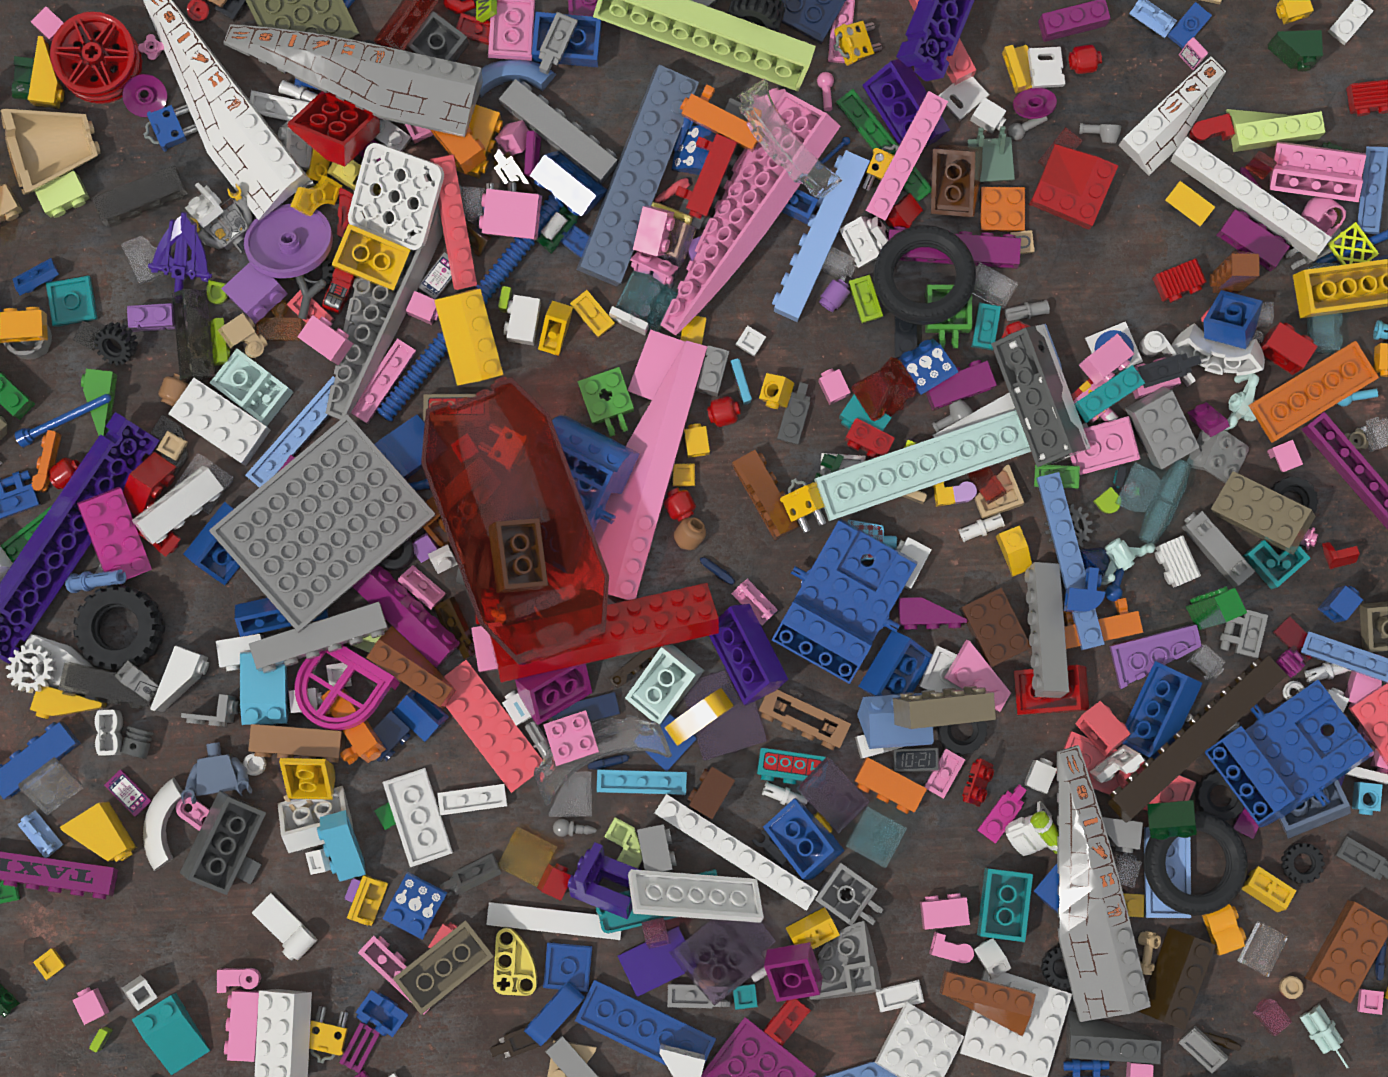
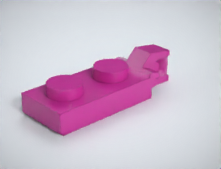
M1017 785L1012 793L1007 790L1005 794H1002L977 831L996 844L1005 832V827L1013 821L1021 810L1024 802L1020 799L1027 790L1021 785Z

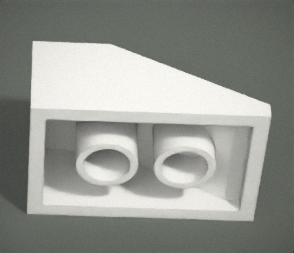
M175 646L150 709L164 712L201 678L202 674H206L209 667L208 657Z

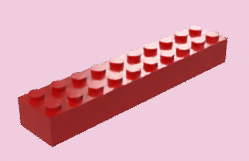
M704 583L489 631L500 682H506L718 634L719 618L708 584Z

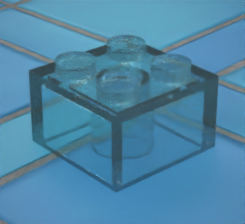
M865 806L844 846L886 868L907 828Z

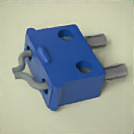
M187 104L173 109L172 105L152 113L148 111L149 122L146 124V132L143 134L145 139H150L153 144H160L164 152L170 147L187 141L185 136L198 131L195 124L182 129L177 119V116L190 112ZM149 125L152 126L158 141H155L151 136H147L149 134Z

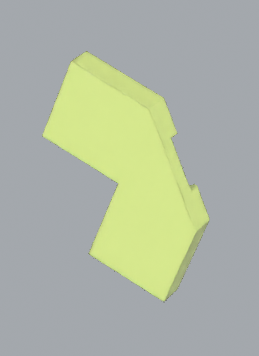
M615 817L604 837L623 847L617 861L638 869L643 858L635 828Z

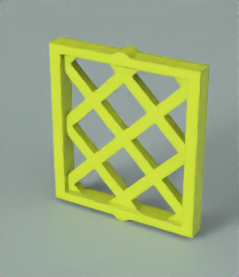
M1356 222L1327 243V246L1341 265H1346L1344 260L1349 261V264H1353V261L1360 263L1369 262L1379 254ZM1351 228L1354 229L1353 236L1346 235L1347 231ZM1357 231L1359 232L1362 238L1356 237ZM1342 238L1341 245H1334V241ZM1345 238L1352 239L1351 247L1344 246ZM1356 240L1363 241L1362 249L1355 248ZM1366 243L1371 250L1365 249ZM1335 248H1340V255ZM1344 249L1351 250L1350 258L1343 257ZM1354 251L1361 252L1360 259L1353 258ZM1365 252L1372 253L1370 258L1364 260Z

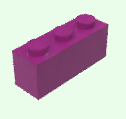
M1095 0L1043 13L1038 23L1043 41L1046 42L1105 27L1111 18L1106 0Z
M1234 210L1216 236L1239 251L1259 254V265L1271 272L1276 268L1290 246L1286 244V240L1281 236H1274L1268 232V228L1263 224H1256L1250 220L1247 213Z
M981 360L974 361L968 364L969 368L963 370L957 367V374L928 390L926 395L932 411L950 405L960 399L964 400L994 389L997 385L988 361L983 363Z

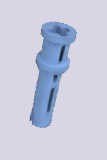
M123 570L95 574L85 571L80 575L71 573L65 581V586L70 593H77L80 590L91 591L99 586L123 584L126 581V574Z

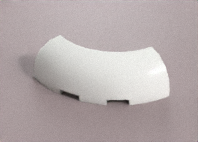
M1194 323L1182 331L1172 343V348L1178 354L1186 353L1188 358L1199 355L1202 363L1198 365L1205 367V371L1220 375H1223V372L1237 373V376L1256 373L1264 369V354L1257 339L1251 340L1246 349L1205 339L1204 332Z
M174 777L155 795L144 821V848L154 871L174 859L167 843L166 825L183 792Z

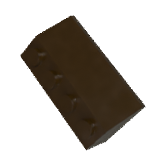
M1168 927L1154 964V971H1152L1146 986L1151 1007L1139 1010L1138 1012L1185 1030L1216 945Z

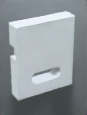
M1061 47L1029 48L1027 53L1032 88L1063 87L1065 85V77L1061 70L1063 68ZM1038 56H1051L1052 60H1039Z
M974 77L957 85L953 83L939 95V97L948 101L946 107L959 121L976 108L984 97L987 98L989 96ZM954 96L963 108H958L950 97Z
M612 306L609 316L613 321L646 336L649 329L647 322Z

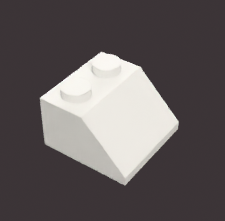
M664 1044L660 1045L659 1054L673 1077H701L705 1055Z

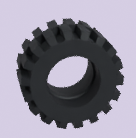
M732 0L727 14L779 32L785 7L781 0Z

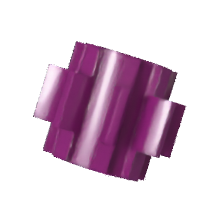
M1291 648L1286 650L1275 661L1290 678L1295 676L1305 666L1303 662L1304 657L1297 650L1293 652Z

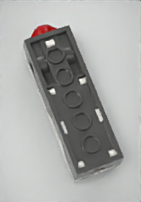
M1017 321L1007 325L1002 339L991 343L1036 466L1041 467L1053 464L1090 449L1091 447L1045 324L1029 326L1021 321Z

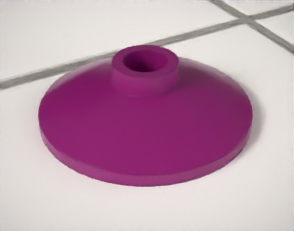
M136 75L123 88L122 95L126 108L134 115L140 117H148V111L152 113L162 109L167 102V91L164 84L153 75ZM143 90L148 91V95L145 97L140 95Z
M1045 88L1024 90L1013 101L1015 112L1028 119L1045 117L1051 114L1057 106L1055 94Z

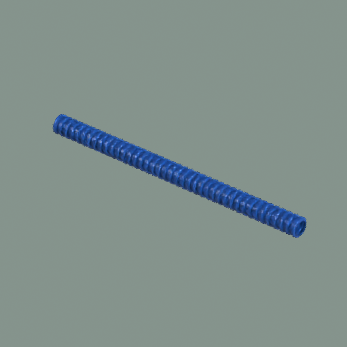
M551 195L548 196V200L544 201V206L541 205L538 236L555 213H558L564 206L563 202H558ZM515 237L514 243H510V248L507 247L505 249L506 253L501 254L502 258L497 259L498 263H494L493 269L488 270L489 274L484 275L485 279L480 280L481 284L475 286L477 289H481L484 304L488 303V298H492V293L495 294L497 292L496 288L501 287L500 283L505 282L504 278L509 277V272L514 271L513 267L518 266L517 262L522 261L521 257L526 256L525 252L531 250L530 246L535 245V240ZM443 332L437 333L438 337L433 338L434 342L432 344L429 343L428 349H424L425 353L420 354L421 358L419 360L416 359L415 365L412 364V369L408 370V374L402 377L403 380L398 382V387L395 386V390L389 393L390 396L385 398V403H381V408L378 407L376 409L388 421L392 422L394 420L392 417L398 415L397 411L402 410L401 406L406 405L405 401L411 399L410 395L415 394L414 390L419 389L418 385L424 383L423 379L428 378L427 374L432 373L431 369L436 368V363H440V358L445 356V352H448Z

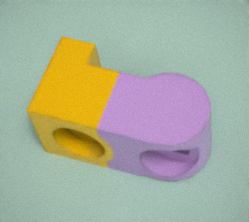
M968 481L961 483L959 486L946 488L944 487V482L933 485L936 507L966 503L971 501L977 494L976 486Z

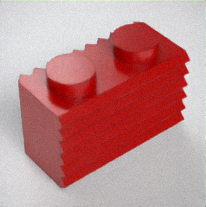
M1388 80L1353 83L1346 88L1350 114L1357 113V116H1366L1371 111H1378L1379 114L1388 113Z
M1196 258L1158 273L1153 277L1162 301L1169 300L1170 303L1183 298L1181 294L1188 291L1192 295L1203 290L1201 286L1206 283Z

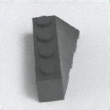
M1068 1010L1067 1057L1160 1064L1161 1041L1157 1038L1097 1019L1080 1022L1077 1013Z

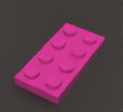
M120 487L77 503L103 572L123 570L127 580L152 570Z

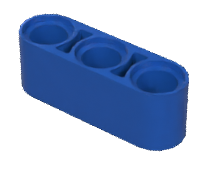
M566 982L528 1024L524 1032L539 1046H542L582 1002L585 996L571 983Z

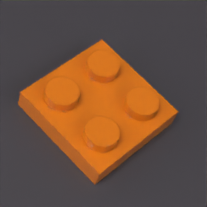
M1025 187L980 188V232L1025 231Z

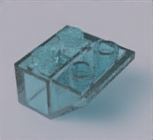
M633 271L616 308L647 322L650 330L660 332L662 328L661 322L672 299H676L678 294L651 275Z

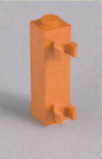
M708 84L705 86L701 97L692 93L689 98L685 97L680 107L683 110L681 113L683 117L716 134L736 141L737 145L751 152L754 151L763 134V130L756 127L762 112L753 109L746 122L709 103L715 88Z
M1126 598L1115 601L1118 615L1098 619L1104 641L1143 633L1139 611L1128 613ZM1063 611L1066 626H1064L1066 649L1079 647L1080 642L1072 612Z
M343 688L342 692L350 696L348 691L345 688ZM328 690L325 694L321 696V699L323 701L325 700V698L331 690ZM338 695L325 716L331 718L345 717L356 712L359 708ZM367 720L353 728L342 730L352 745L340 753L343 760L347 761L349 765L354 763L358 757H361L367 763L374 761L386 750Z

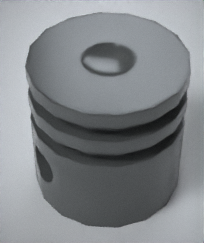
M128 726L127 729L129 731H126L128 736L124 738L120 752L146 759L151 745L149 741H152L150 737L154 733Z

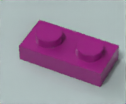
M1207 402L1187 412L1190 420L1210 437L1230 427L1228 420Z

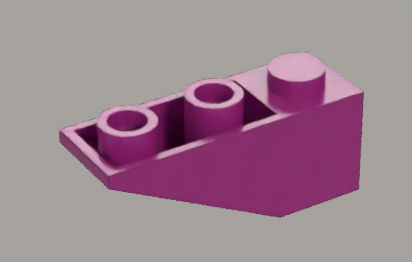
M922 597L899 598L897 600L898 624L904 626V630H916L917 625H926V629H940L939 625L948 624V628H962V624L967 623L966 618Z

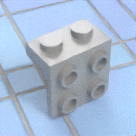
M1202 430L1197 439L1199 448L1190 453L1186 465L1191 468L1205 470L1226 484L1233 471L1239 472L1249 447L1225 430L1213 437H1210Z
M219 694L216 717L181 713V718H187L186 723L205 724V720H208V725L227 727V723H234V715L238 714L239 701H236V696Z

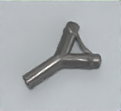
M301 275L295 277L303 295L298 318L306 320L311 298L323 289L327 283L324 279L312 281ZM306 281L316 284L309 289Z

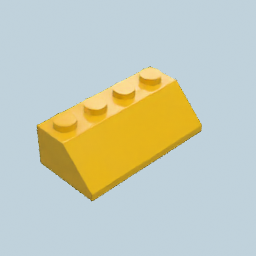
M472 289L435 299L434 303L456 384L463 385L503 375L481 289Z

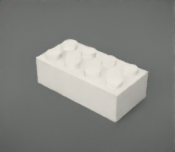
M195 378L192 379L169 412V415L245 466L271 431L267 426Z
M282 989L259 990L255 1077H308L312 992Z

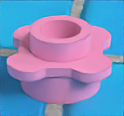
M149 34L146 36L144 43L139 44L138 49L141 53H145L150 60H155L161 54V51L164 50L162 42L155 39L153 34Z
M1314 527L1312 530L1308 529L1300 545L1306 546V550H1309L1310 546L1314 547L1318 534L1315 533Z

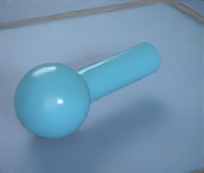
M1377 388L1357 391L1337 404L1344 407L1355 400L1378 397Z

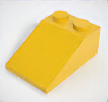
M348 224L332 266L355 277L394 291L410 249Z
M280 758L279 762L288 799L333 800L336 775L332 763L326 759Z

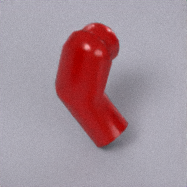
M443 0L445 7L455 14H461L476 8L473 0Z

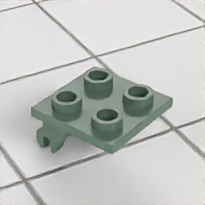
M1000 126L998 138L984 139V129L980 127L978 128L977 139L967 140L968 146L983 147L980 183L1015 180L1011 137H1006L1005 126Z

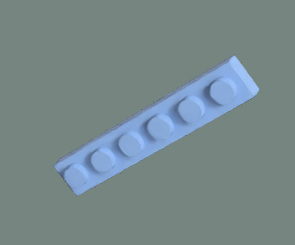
M334 376L247 472L245 476L259 488L279 472L289 456H294L330 416L325 412L330 389L334 385Z

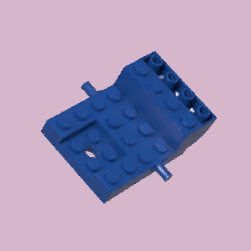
M559 415L550 422L544 434H539L525 467L523 468L518 464L513 465L511 472L519 475L520 479L501 521L539 518L540 528H544L546 531V536L542 540L545 562L568 574H575L598 521L603 519L610 524L614 522L612 519H615L616 516L605 511L607 501L611 493L622 494L640 453L568 416Z
M839 518L812 568L807 572L796 566L793 568L791 574L802 580L801 588L776 630L772 641L850 684L869 652L879 630L885 626L895 633L897 632L900 624L889 619V614L914 571L917 561ZM864 554H870L873 556L874 562L869 566L864 565L861 557Z
M1319 680L1313 682L1270 713L1264 714L1258 704L1254 706L1256 710L1253 707L1250 709L1257 718L1252 726L1246 730L1240 726L1205 751L1209 760L1259 827L1267 826L1277 819L1283 818L1312 797H1316L1322 807L1326 806V803L1329 804L1331 801L1323 790L1374 755L1371 747L1361 734L1357 732ZM1323 726H1333L1334 733L1331 736H1324L1321 733Z

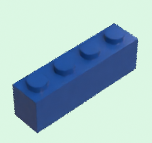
M268 598L235 605V622L240 637L292 626ZM328 608L313 621L328 618Z
M53 722L45 728V734L41 737L35 736L27 743V748L23 751L17 750L9 757L10 761L5 765L0 764V795L3 799H11L81 744L64 722Z

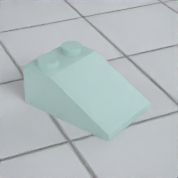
M673 644L662 646L625 699L660 726L691 690L704 670Z

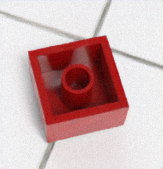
M1281 322L1269 330L1260 344L1264 357L1291 375L1305 367L1318 347L1310 337L1306 335L1301 336L1295 332L1293 326Z

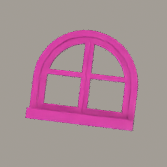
M341 645L342 649L334 652L325 650L319 652L320 656L316 658H306L297 673L295 681V697L302 713L315 725L328 730H346L363 723L374 713L390 688L396 690L400 684L394 676ZM325 653L347 665V668L334 687L312 674ZM355 671L377 684L364 704L359 703L342 692V689ZM310 678L331 690L317 711L311 705L308 697V682ZM338 695L360 708L345 717L331 718L325 716Z

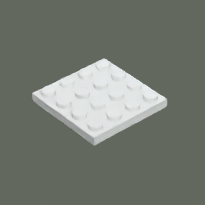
M984 968L982 980L1031 991L1036 994L1031 1017L1023 1036H1020L972 1010L959 1053L1032 1077H1048L1072 994L1006 972L992 980Z

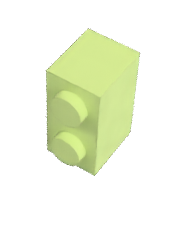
M74 170L35 190L44 212L50 218L60 217L66 213V210L72 207H81L86 203V200L90 199L79 175Z

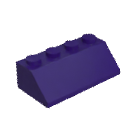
M899 59L890 61L862 86L900 145L927 92L911 66L907 67ZM940 116L924 148L935 143L950 131L942 116Z
M750 604L730 606L718 617L719 633L709 637L744 705H748L776 691L789 680Z

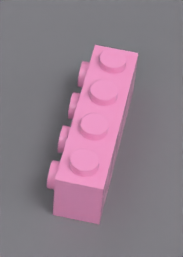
M373 936L358 953L408 999L393 980L396 975L406 968L404 963L407 960L398 952L393 954L387 948L390 944L381 936L378 939Z

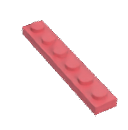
M454 155L431 158L430 162L438 164L444 171V180L438 198V205L453 287L455 290L476 286L477 281Z

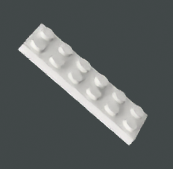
M633 869L628 873L633 914L759 923L764 918L757 879Z

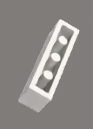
M202 466L132 521L148 542L152 544L155 542L160 543L167 537V533L170 530L180 528L185 523L184 520L187 517L198 514L203 509L202 506L205 503L216 500L224 488L209 468Z

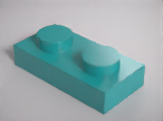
M984 303L978 304L971 347L993 351L991 343L996 340L1001 306Z

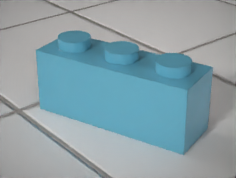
M346 810L320 817V827H317L319 839L325 842L323 847L326 857L331 858L330 867L332 873L337 874L339 881L366 875L365 861Z

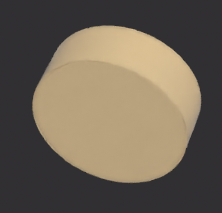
M1286 976L1280 981L1279 990L1284 997L1296 999L1303 992V983L1297 977Z

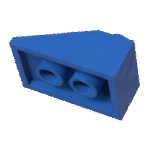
M415 415L374 444L405 480L409 479L445 449L443 444L418 415Z
M794 798L763 826L802 879H814L845 851L832 833L797 798Z

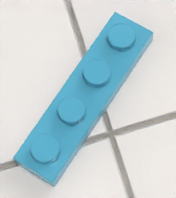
M597 770V792L686 795L687 772Z

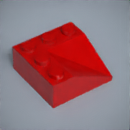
M323 91L287 123L294 133L326 160L344 167L380 133V118L374 116L372 112L366 109L361 110L355 107V104L347 100L342 101L336 98V95Z
M1055 144L1029 205L1089 230L1095 222L1118 165L1097 156Z

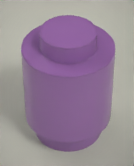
M841 279L837 281L832 280L820 296L822 299L819 303L830 312H834L835 309H839L849 295V285Z

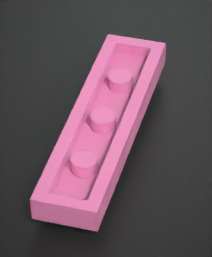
M397 338L378 366L351 414L368 424L376 413V409L380 407L417 351Z

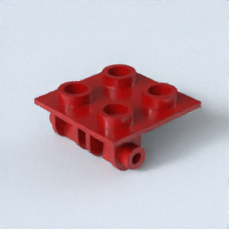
M981 758L980 760L976 759V762L972 763L970 773L974 774V776L969 775L968 777L972 778L973 781L972 783L966 782L971 787L965 786L962 794L964 802L980 807L981 803H984L987 797L986 787L988 781L990 782L994 776L993 764Z

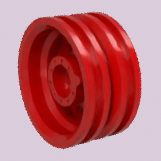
M102 12L80 13L65 21L53 37L50 58L56 75L75 96L86 102L107 104L123 98V88L132 77L142 72V55L138 49L137 42L126 27L111 15ZM96 32H100V34H99V35L97 36V38L95 39V38H94L95 33H96ZM76 42H81L82 48L74 47V44ZM115 44H118L120 46V49L115 50L112 49V47ZM77 63V67L73 70L72 66ZM117 66L118 70L115 73H111V69L113 70ZM92 76L98 77L96 82H91L90 79Z

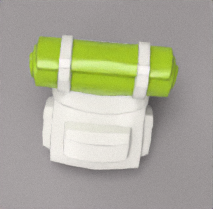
M1041 801L1037 802V813L1025 818L1020 817L1008 823L1005 827L1009 841L1021 855H1030L1047 847L1057 854L1059 829L1053 823L1051 813Z

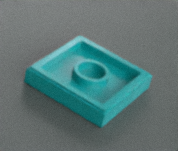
M90 276L46 283L52 326L58 327L98 320Z

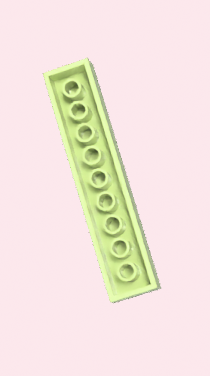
M598 0L593 15L594 18L795 91L800 89L816 47L805 41H800L786 34H781L691 0Z

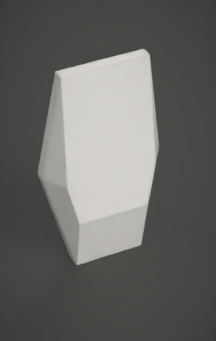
M34 634L29 635L25 646L28 648L30 644H34L36 647L43 646L45 647L44 652L50 651L52 653L49 658L56 660L51 665L57 671L51 672L54 680H47L49 686L82 694L89 692L99 672L71 646ZM30 654L27 656L29 658H33L34 656H37V654Z

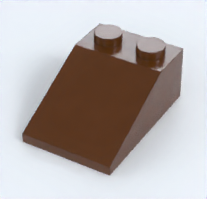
M940 144L933 148L931 214L974 217L982 171L983 147Z

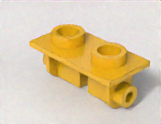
M312 148L310 166L306 172L310 180L319 182L322 175L327 176L330 161L326 160Z

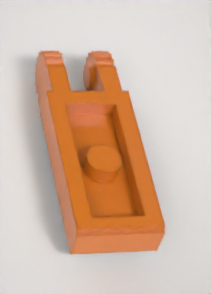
M47 430V434L42 438L43 452L42 456H39L37 460L38 474L33 476V482L31 483L35 491L47 492L51 483L49 480L50 468L56 463L62 437L58 432Z

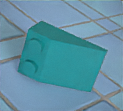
M177 993L168 996L132 1019L144 1041L171 1075L211 1051Z

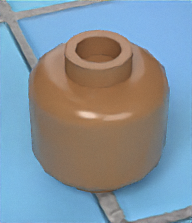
M175 373L173 377L166 376L158 393L160 398H162L161 402L174 406L189 385L186 383L187 378Z
M698 518L683 519L674 531V539L677 545L686 550L698 548L706 536L705 525Z

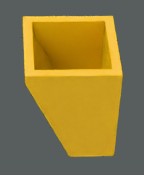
M109 802L97 803L60 827L64 833L106 861H124L132 856L133 853L131 851L137 848Z

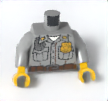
M235 184L238 189L236 193H231L229 188H227L231 198L220 206L224 212L204 228L198 224L196 219L193 217L189 218L194 223H197V233L203 244L216 249L225 248L227 251L236 246L239 252L243 254L245 253V234L253 222L252 211L249 209L245 197L241 195L240 186Z

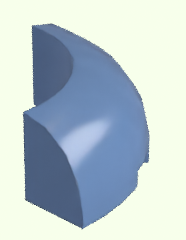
M512 59L496 61L482 67L483 84L479 96L482 98L492 88L503 84V82L514 81L515 79L519 82L524 81L543 91L556 76V73L551 70L548 75L540 72V64L533 61Z

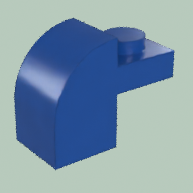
M1089 567L1086 569L1084 589L1071 587L1066 589L1064 611L1084 613L1095 609L1101 604L1105 592L1097 591V587L1100 588L1102 575L1098 574L1099 568Z

